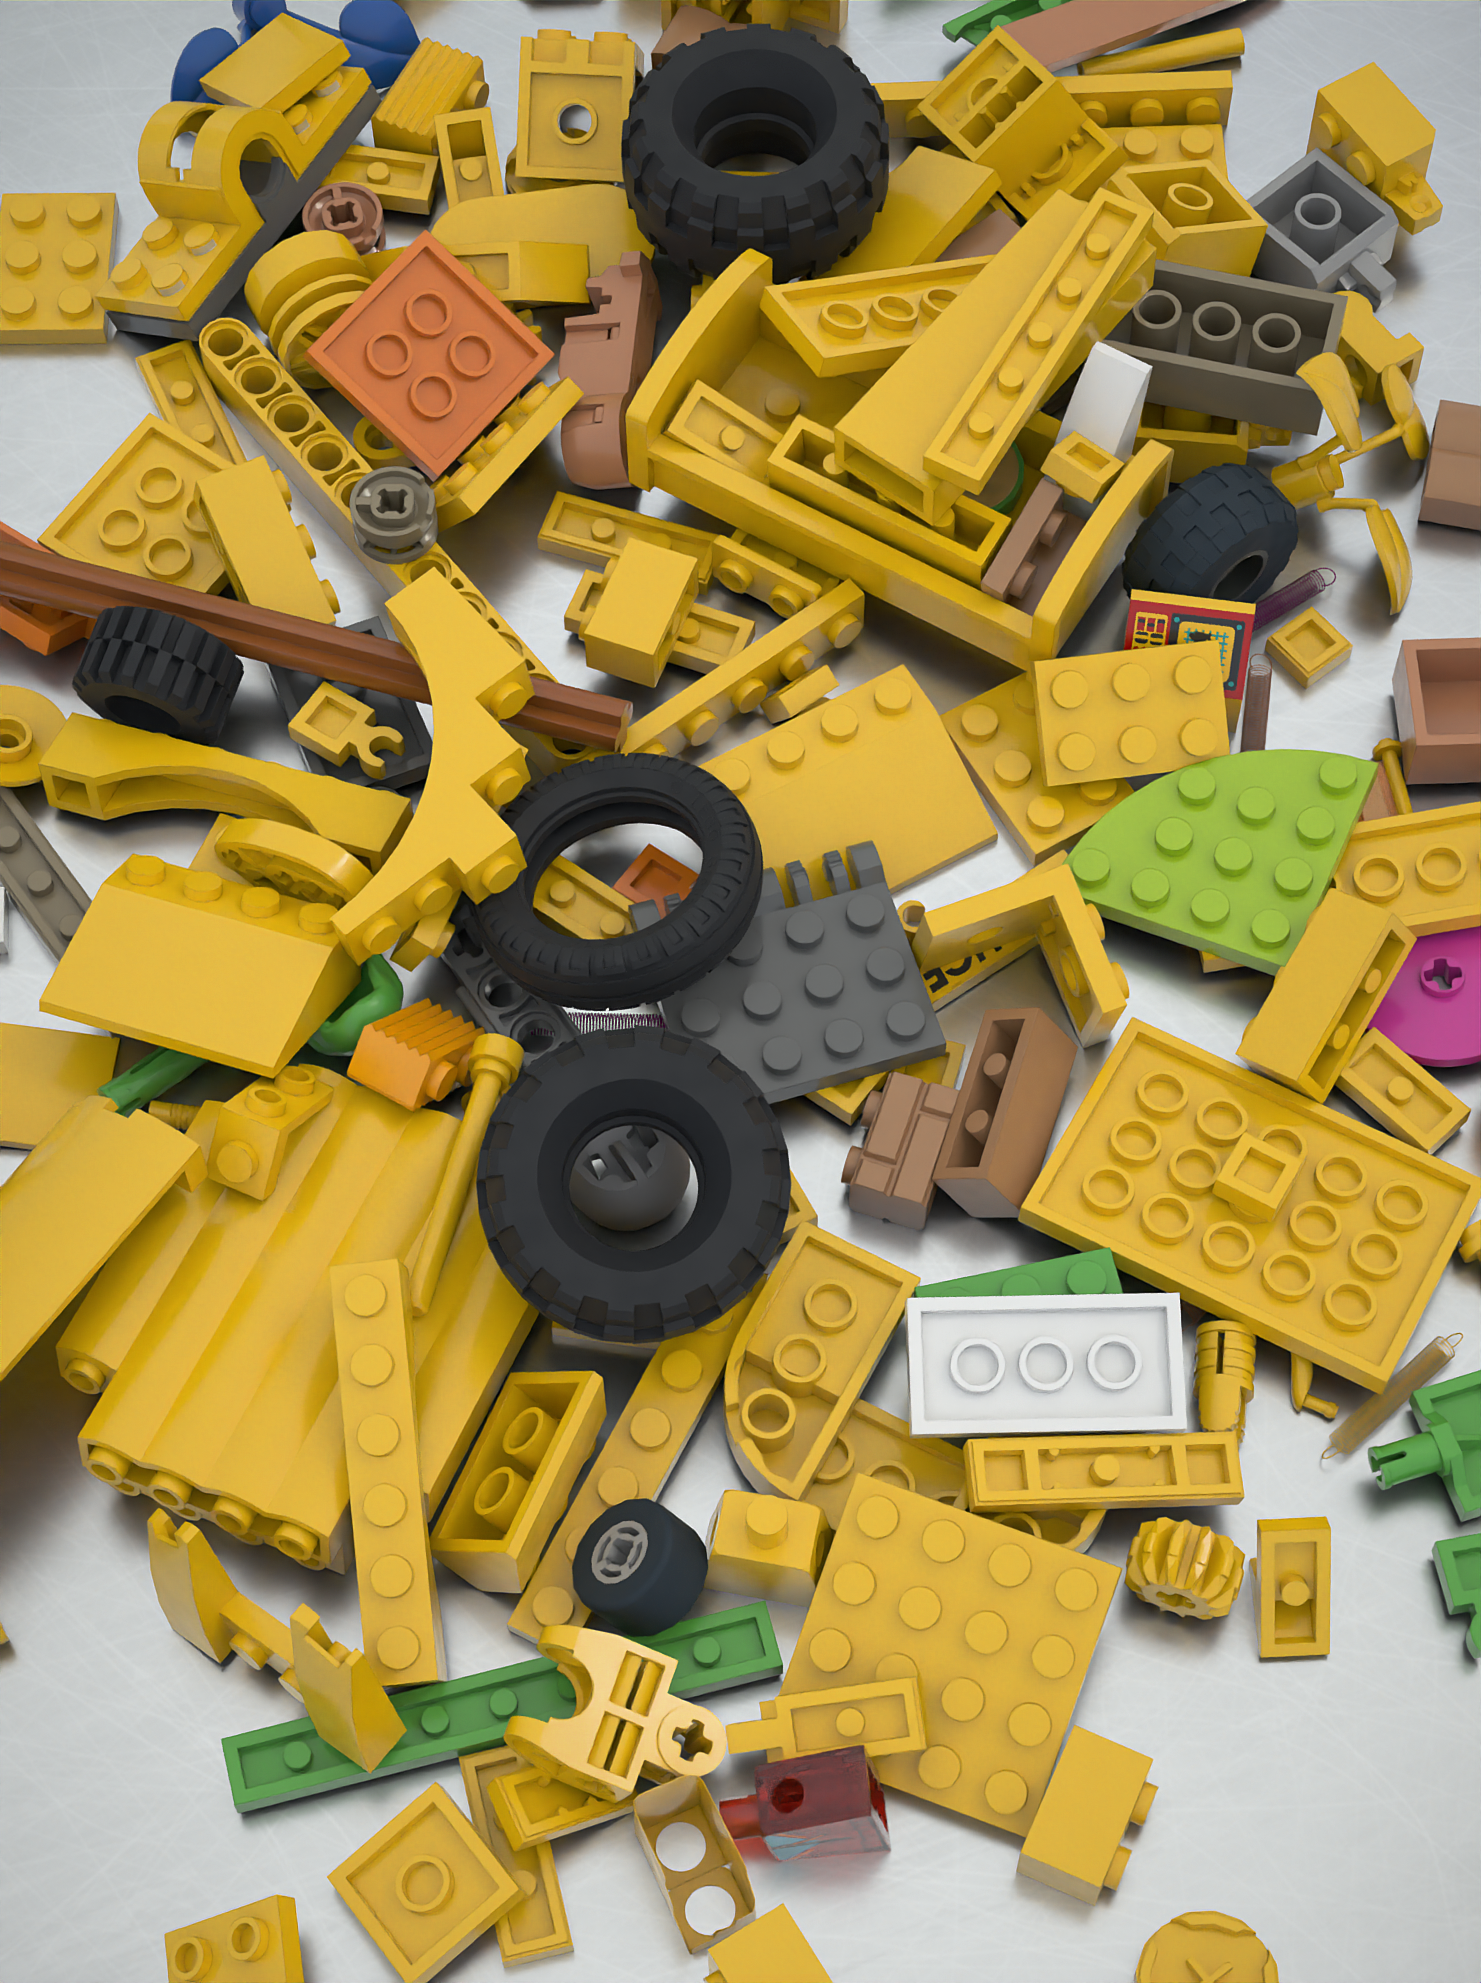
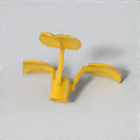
M1332 352L1322 353L1306 361L1297 370L1296 374L1304 379L1314 390L1337 435L1311 453L1273 467L1271 472L1272 483L1284 494L1296 510L1316 503L1320 513L1332 509L1362 510L1366 512L1368 527L1386 575L1391 598L1390 615L1402 609L1410 592L1413 579L1411 557L1397 521L1390 509L1381 510L1375 499L1333 497L1335 496V490L1341 489L1344 486L1340 464L1392 441L1399 436H1402L1409 457L1413 461L1426 458L1430 448L1427 426L1419 407L1414 401L1409 383L1398 365L1393 363L1383 368L1381 381L1384 396L1395 424L1389 430L1362 442V433L1357 420L1360 413L1359 402L1347 368L1337 354ZM1341 445H1343L1345 449L1344 451L1337 453L1335 455L1329 454Z

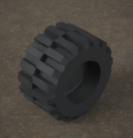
M115 606V608H106L99 614L74 674L72 687L77 692V696L104 719L111 720L117 724L152 733H163L172 738L208 746L218 740L242 680L244 666L242 661L235 656L236 653L226 644L194 623L155 609Z

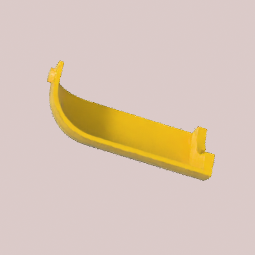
M88 1095L82 1103L77 1100L5 1180L0 1186V1382L173 1184L192 1194L208 1176L209 1173L200 1144L140 1109L136 1108L127 1118L115 1113L119 1107L111 1098Z

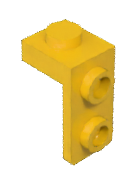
M284 1066L274 1079L265 1076L257 1079L220 1106L206 1164L209 1173L207 1178L261 1201L266 1199L275 1190L289 1133L330 1103L334 1088L316 1080L314 1074L297 1066Z

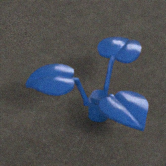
M232 0L233 12L238 20L241 21L237 26L238 31L241 33L240 44L238 45L234 37L222 28H210L195 35L187 43L178 59L171 84L170 102L190 101L225 105L207 96L199 80L251 38V31L253 29L260 31L281 13H285L343 40L351 56L341 66L364 68L371 80L370 85H373L376 90L394 84L420 45V40L409 16L401 6L392 0H352L340 14L339 30L287 10L285 0Z

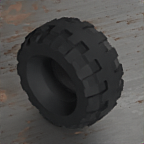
M747 24V29L726 31L725 27L704 32L701 33L700 41L689 46L685 43H680L663 55L662 62L656 66V70L653 69L647 72L643 81L629 100V117L627 120H623L621 142L622 173L628 207L634 210L637 227L648 242L660 254L668 255V259L675 263L676 268L694 278H700L704 274L716 280L732 262L747 249L751 248L772 258L773 284H787L792 279L802 276L812 280L830 271L832 264L838 261V255L843 258L849 257L871 232L875 212H882L889 181V125L885 121L884 103L875 86H871L866 74L860 72V68L853 63L852 58L836 45H830L826 48L821 43H818L815 34L796 28H791L790 32L771 29V24ZM746 154L775 155L798 165L790 170L765 176H741L714 169L726 160Z
M634 1025V1028L605 1031L602 1028L575 1036L574 1040L551 1052H545L524 1069L522 1075L506 1094H503L489 1120L479 1152L476 1187L479 1216L489 1249L503 1275L523 1299L546 1318L574 1333L600 1341L642 1344L662 1342L694 1332L722 1317L746 1297L765 1273L780 1244L789 1214L791 1175L788 1149L779 1120L777 1121L762 1090L745 1070H740L724 1057L720 1050L695 1037L693 1039L667 1032L665 1028ZM644 1126L667 1134L685 1150L695 1168L698 1196L689 1221L672 1239L654 1248L629 1251L602 1243L582 1226L571 1204L569 1193L570 1177L578 1156L597 1136L618 1127Z

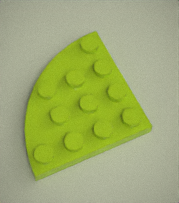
M1271 749L1225 755L1192 764L1158 778L1126 797L1095 823L1080 839L1062 865L1069 864L1085 905L1092 903L1100 916L1276 976L1280 967L1286 966L1305 933L1309 916L1321 905L1375 783L1379 763L1349 755L1317 750Z

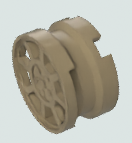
M388 466L371 471L363 476L354 486L350 496V511L355 540L364 554L381 563L403 564L420 558L431 549L437 539L439 525L433 488L430 489L425 483L423 475L406 467ZM410 545L414 547V549L408 552L397 553L399 548ZM379 546L391 549L390 553L379 552L374 547Z

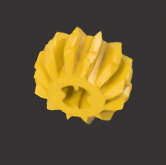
M1167 1517L1158 1518L1156 1521L1141 1523L1137 1536L1133 1537L1125 1564L1127 1572L1124 1583L1132 1591L1136 1592V1596L1141 1601L1159 1606L1160 1611L1169 1610L1179 1614L1182 1618L1186 1615H1191L1202 1620L1212 1619L1213 1616L1228 1615L1233 1601L1237 1600L1244 1576L1243 1564L1245 1554L1234 1545V1542L1228 1536L1212 1532L1210 1526L1200 1527L1192 1524L1187 1519L1183 1522H1176Z

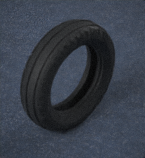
M624 753L595 757L594 761L590 762L587 759L561 769L562 772L559 774L554 772L531 786V791L526 790L504 811L506 813H502L500 818L517 835L527 867L519 873L513 884L504 891L496 894L492 893L477 905L472 901L473 914L481 940L497 966L521 988L536 997L542 998L544 1001L566 1008L574 1007L577 1010L606 1011L609 1008V1011L637 1008L642 1003L649 1005L675 995V991L679 990V992H682L707 976L706 972L711 973L732 953V949L736 948L751 924V920L754 918L763 883V856L756 828L747 810L735 794L715 776L696 765H691V763L663 755L659 757L657 754L628 753L627 756ZM638 823L666 826L688 836L703 852L701 871L689 895L667 916L637 932L608 939L573 938L551 930L533 914L534 893L538 881L547 867L572 844L600 830Z

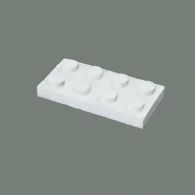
M1180 1293L907 1298L905 1301L910 1438L1183 1433L1187 1429Z

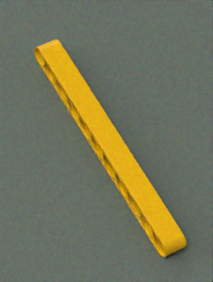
M219 318L209 322L199 335V347L204 370L215 393L391 597L395 596L431 568L435 567L525 660L529 676L559 683L436 541L423 556L403 564L381 563L364 554L355 540L350 511V496L356 483L363 476L373 471V469L247 325L233 318ZM410 545L399 548L397 553L408 552L414 549V547ZM379 546L374 547L379 552L390 553L391 551ZM501 724L517 743L529 749L527 755L546 777L554 772L561 773V769L575 764L597 749ZM568 749H577L582 751L577 754L571 755L562 753Z

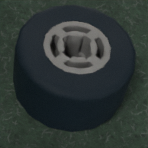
M647 1498L625 1500L607 1509L589 1526L578 1544L572 1565L573 1588L581 1602L616 1629L632 1637L654 1636L673 1627L693 1607L703 1590L708 1571L706 1546L697 1532L667 1508Z

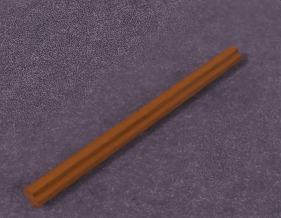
M0 541L1 595L98 619L99 614L104 609L115 608V606L144 607L163 611L183 618L210 632L226 644L237 656L432 706L428 682L416 661L402 643ZM530 676L535 695L526 701L523 708L517 714L507 719H501L498 722L616 753L621 752L627 739V727L632 718L633 703Z

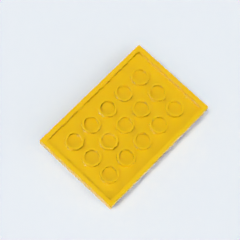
M1132 1017L1023 1202L1018 1221L1082 1252L1110 1247L1117 1269L1167 1293H1180V1299L1224 1320L1243 1323L1253 1334L1382 1395L1459 1243L1464 1229L1467 1227L1481 1199V1178ZM1244 1132L1303 1160L1298 1178L1271 1223L1212 1194L1217 1176Z

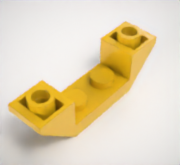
M521 240L441 244L502 303L526 302L533 307L591 304V299L586 289L587 278H590L589 245ZM409 246L360 256L369 271L370 280L374 282Z

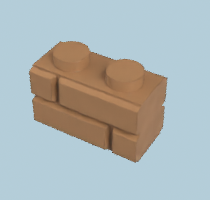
M894 1071L889 1073L882 1093L875 1090L870 1091L861 1119V1127L869 1129L863 1148L851 1146L841 1177V1183L850 1185L849 1207L853 1211L881 1220L887 1218L891 1223L918 1231L924 1229L938 1189V1185L932 1180L960 1090L933 1082L926 1084L922 1079Z

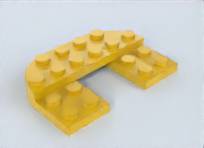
M802 1219L743 1321L732 1343L727 1359L723 1394L724 1426L729 1446L741 1471L759 1494L811 1503L823 1508L834 1537L857 1472L970 1512L963 1450L940 1438H910L908 1422L859 1398L905 1315L906 1299L914 1298V1287L920 1286L921 1278ZM1100 1434V1435H1130V1434ZM1095 1435L1002 1436V1437H988V1439H993V1438H1027V1437H1061V1436H1095ZM1109 1509L972 1514L1084 1554L1100 1531L1103 1519Z

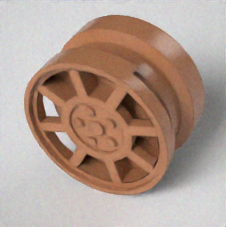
M351 182L333 183L315 191L305 203L302 212L305 232L328 230L343 234L354 245L360 256L385 250L386 233L383 226L382 206L378 197L370 189ZM379 237V243L375 248L374 245Z

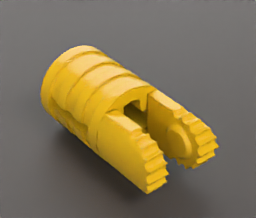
M1227 1320L1210 1321L1201 1324L1196 1329L1197 1345L1195 1347L1196 1363L1194 1365L1195 1381L1193 1382V1395L1199 1400V1425L1203 1432L1236 1431L1239 1450V1445L1244 1442L1243 1436L1245 1432L1243 1429L1246 1427L1247 1403L1254 1398L1253 1381L1255 1379V1367L1253 1365L1256 1357V1350L1254 1348L1256 1345V1335L1245 1324ZM1225 1333V1339L1222 1340L1219 1334Z

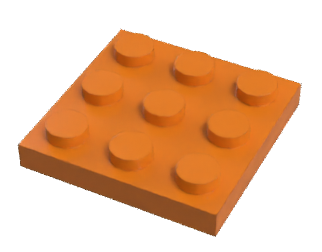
M425 229L305 352L303 358L435 482L542 370L555 353Z

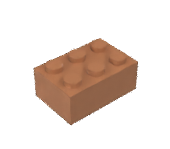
M1481 637L1402 640L1392 677L1399 738L1402 746L1401 753L1405 783L1481 782Z

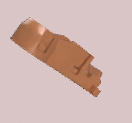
M642 251L622 252L620 265L608 266L602 275L587 278L586 289L597 314L565 318L564 321L566 337L565 344L561 345L558 375L560 380L569 376L583 391L584 395L562 418V455L567 475L572 484L594 490L637 487L629 483L625 417L629 405L651 369L656 321H661L663 309L657 277H655L650 259Z

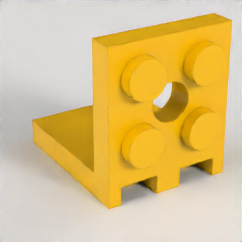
M538 29L537 39L521 36L515 177L624 183L621 160L623 120H627L629 117V100L635 92V76H644V52L636 42H632V39L628 38V34L594 32V41H590L587 39H576V36H571V31ZM573 105L585 107L591 115V127L580 138H569L560 129L559 121L561 114L566 108Z
M1068 863L923 913L911 945L920 974L1036 934L1082 1048L1106 1041L1127 1006L1125 999L1129 998L1130 992L1125 974L1117 962H1109L1101 943L1105 939V931L1100 914L1092 903L1085 905Z

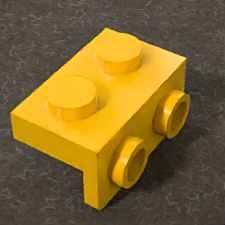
M737 528L730 539L723 535H718L712 543L713 576L718 578L728 589L737 593L746 592L769 604L776 613L787 619L844 582V580Z

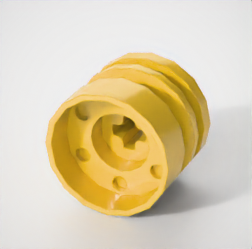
M319 230L303 232L283 240L263 254L248 274L244 293L251 313L261 331L269 337L271 349L279 358L283 368L299 386L320 389L333 386L303 356L313 343L373 282L370 280L369 271L356 248L343 234Z

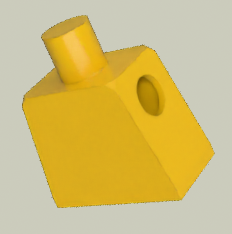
M734 1489L724 1490L709 1521L705 1540L708 1571L703 1588L809 1608L834 1539L823 1508L815 1504L778 1498L773 1495H762Z

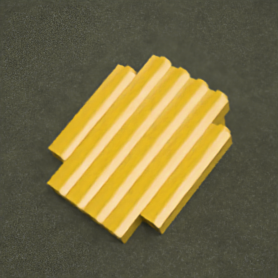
M299 1063L298 1067L310 1071L314 1074L316 1080L332 1086L334 1092L330 1103L289 1133L274 1192L261 1201L207 1177L192 1194L173 1184L109 1257L55 1348L61 1377H64L70 1385L84 1393H103L77 1436L82 1466L86 1467L93 1476L108 1483L123 1494L137 1496L142 1493L152 1497L159 1504L169 1508L185 1519L197 1521L204 1518L214 1522L217 1526L245 1543L251 1545L266 1543L276 1547L282 1553L307 1568L313 1570L328 1568L345 1575L355 1557L329 1266L398 1258L408 1268L410 1281L462 1121L447 1113L431 1109L416 1108L413 1112L369 1087L359 1086L330 1069ZM205 1100L184 1134L200 1144L206 1164L220 1106L224 1102ZM479 1156L429 1311L424 1316H413L417 1426L425 1510L428 1523H430L539 1314V1311L523 1299L503 1275L489 1249L478 1209L476 1179Z

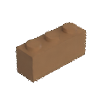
M1040 1007L987 1009L984 1013L932 1180L972 1217H1019L1020 1208L1040 1174L1078 1046Z

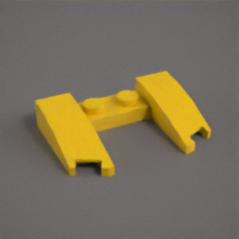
M158 1508L147 1520L150 1571L158 1602L171 1628L220 1664L234 1650L245 1662L257 1670H261L266 1663L282 1674L278 1678L281 1685L293 1697L305 1705L319 1737L371 1774L405 1734L407 1729L364 1654L357 1648L351 1652L338 1641L332 1644L319 1621L320 1616L304 1603L289 1617L290 1628L238 1592L199 1528L185 1521L177 1530L165 1511Z

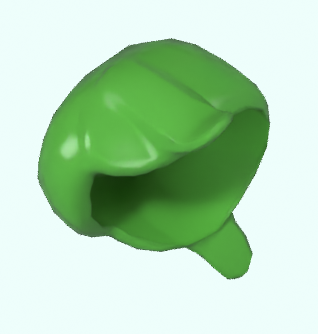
M382 953L373 954L366 960L361 968V982L307 1041L318 1053L328 1056H353L364 1026L402 1009L404 997L403 984L397 973L384 959Z

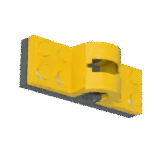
M338 67L283 114L280 110L173 101L160 107L151 116L143 130L139 143L138 173L139 183L158 217L144 229L140 240L125 259L113 268L110 278L95 295L102 308L108 310L106 314L117 330L199 341L202 329L209 322L218 318L247 280L250 270L262 255L275 244L366 126L382 102L375 87L370 85L371 80L364 68ZM189 132L196 139L192 152L191 169H183L184 179L180 180L179 167H171L172 149L175 139L182 133Z

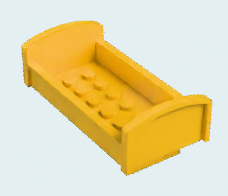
M747 249L726 268L691 309L654 362L629 405L625 417L629 483L647 492H650L653 487H657L844 581L850 578L860 589L1027 671L1026 680L1032 683L1030 661L1056 658V655L1123 557L1128 544L1136 535V530L1144 519L1146 520L1155 510V507L1167 497L1174 449L1150 439L1136 456L1131 455L1118 479L1102 499L1065 556L1032 617L662 434L689 387L697 379L783 435L798 414L834 431V427L888 370L873 369L841 374L836 377L818 378L759 307L764 287L775 285L772 283V258L754 249ZM1038 411L1028 421L1014 440L1024 460L1023 492L1013 511L1006 515L1012 519V528L1041 478L1044 479L1045 473L1040 471L1050 450L1055 445L1062 421L1041 411Z

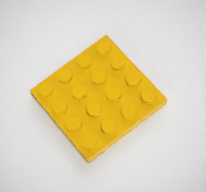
M857 1472L779 1695L917 1676L927 1748L869 1757L877 1774H874L872 1769L858 1770L860 1775L1027 1837L1048 1787L1123 1568ZM857 1758V1759H852V1760H853V1761H857V1760H864V1759H866V1758ZM850 1760L829 1762L830 1764L856 1773L855 1770L850 1769L849 1764L847 1763L850 1762Z

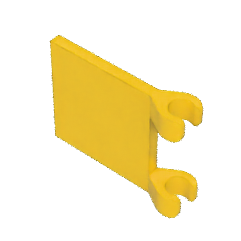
M0 1022V1146L33 1150L77 1100L82 1103L88 1095L99 1096L97 1089L111 1081L114 1077L121 1043L120 1038L115 1037L112 1039L109 1036Z

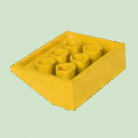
M904 664L698 766L725 784L747 810L760 840L763 869L769 867L774 869L786 908L795 906L787 884L784 867L790 862L800 860L802 867L805 868L808 875L813 901L833 896L829 882L826 881L823 874L822 855L838 850L848 874L851 891L857 888L849 869L846 847L872 840L883 866L890 894H893L998 840V832L935 707Z
M132 854L101 884L39 999V1011L274 1079L361 982V964L358 966L343 949L330 920L339 910L330 904L311 903L279 894L272 888L253 887L224 879L214 872L195 871L166 863L156 856Z

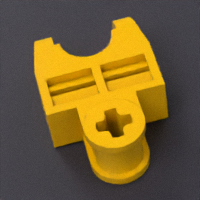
M549 1625L542 1629L536 1648L543 1656L558 1663L556 1670L569 1679L576 1694V1708L571 1718L557 1719L550 1717L547 1723L526 1716L510 1717L503 1739L519 1756L552 1778L614 1804H617L633 1793L638 1776L662 1785L689 1774L702 1777L713 1771L721 1763L725 1755L727 1739L720 1720L708 1709L667 1693L678 1660L616 1634L570 1625ZM679 1734L685 1737L684 1750L693 1754L687 1760L680 1757L681 1745L677 1741L672 1740Z

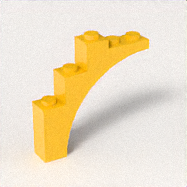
M435 567L384 603L396 637L414 658L428 682L432 700L434 735L431 763L425 788L414 817L401 841L370 882L330 918L343 949L358 966L373 954H381L390 949L397 942L401 933L425 915H433L443 909L450 901L452 895L458 890L462 889L477 905L492 893H500L511 886L519 873L527 867L517 835L496 814L493 808L510 802L519 794L523 785L531 780L520 745L498 722L501 719L514 716L523 708L526 701L535 695L525 660Z

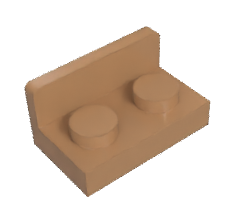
M1041 478L981 581L982 592L1032 617L1062 561L1087 523L1082 518L1063 509V488Z

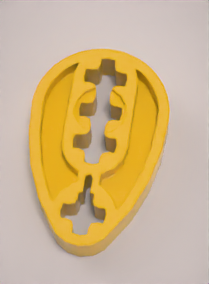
M258 818L233 819L214 845V851L219 859L255 887L272 888L279 894L311 903L330 904L337 910H340L351 901L374 877L358 859L337 844L314 833L272 820Z

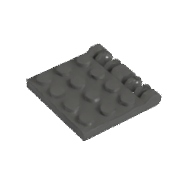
M872 840L846 847L849 869L857 888L851 891L848 874L838 850L822 855L823 874L826 881L829 882L833 896L813 901L808 875L805 868L802 867L800 860L787 863L784 867L787 884L795 904L794 907H785L782 890L772 867L763 869V883L758 907L746 934L737 947L732 949V953L711 973L706 972L707 976L682 992L677 990L674 992L675 995L657 1002L667 1032L691 1039L695 1037L720 1050L721 1054L735 1066L747 1072L764 1093L768 1104L944 1056L946 1053L944 1035L888 889L883 866ZM678 893L664 896L666 915L683 902ZM654 899L628 905L633 932L642 930L661 920Z

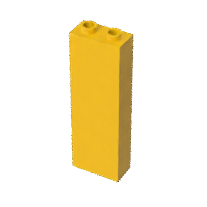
M1058 188L834 427L835 464L932 526L963 494L965 489L922 470L923 455L1089 204L1088 202L1077 200ZM1144 238L1024 426L1089 356L1097 341L1102 342L1153 286L1157 248L1151 245L1146 238Z

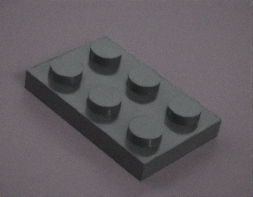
M379 616L342 627L388 639ZM265 663L289 723L325 681L374 709L377 722L374 727H391L397 730L404 739L405 752L402 756L394 754L388 749H380L373 754L385 761L386 776L383 780L368 776L362 770L359 759L353 755H350L343 765L339 767L297 743L309 773L332 776L341 781L368 788L384 786L391 789L427 778L433 742L415 701Z

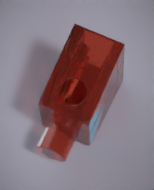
M864 1745L761 1764L754 1769L756 1794L721 1798L719 1801V1813L733 1841L761 1837L776 1860L789 1861L891 1850L884 1784L880 1782L879 1772Z

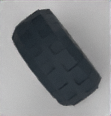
M1223 463L1221 466H1211L1202 470L1200 474L1187 479L1168 497H1165L1136 530V535L1126 548L1124 553L1125 560L1122 563L1123 588L1127 593L1126 596L1130 599L1131 590L1136 589L1253 604L1274 584L1275 579L1289 563L1290 556L1296 548L1299 530L1295 507L1255 467Z

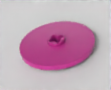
M1481 926L1416 937L1415 944L1365 1029V1034L1375 1027L1416 1063L1422 1065L1453 1067L1480 1062ZM1444 976L1447 984H1451V989L1440 990L1438 983L1433 981V977Z

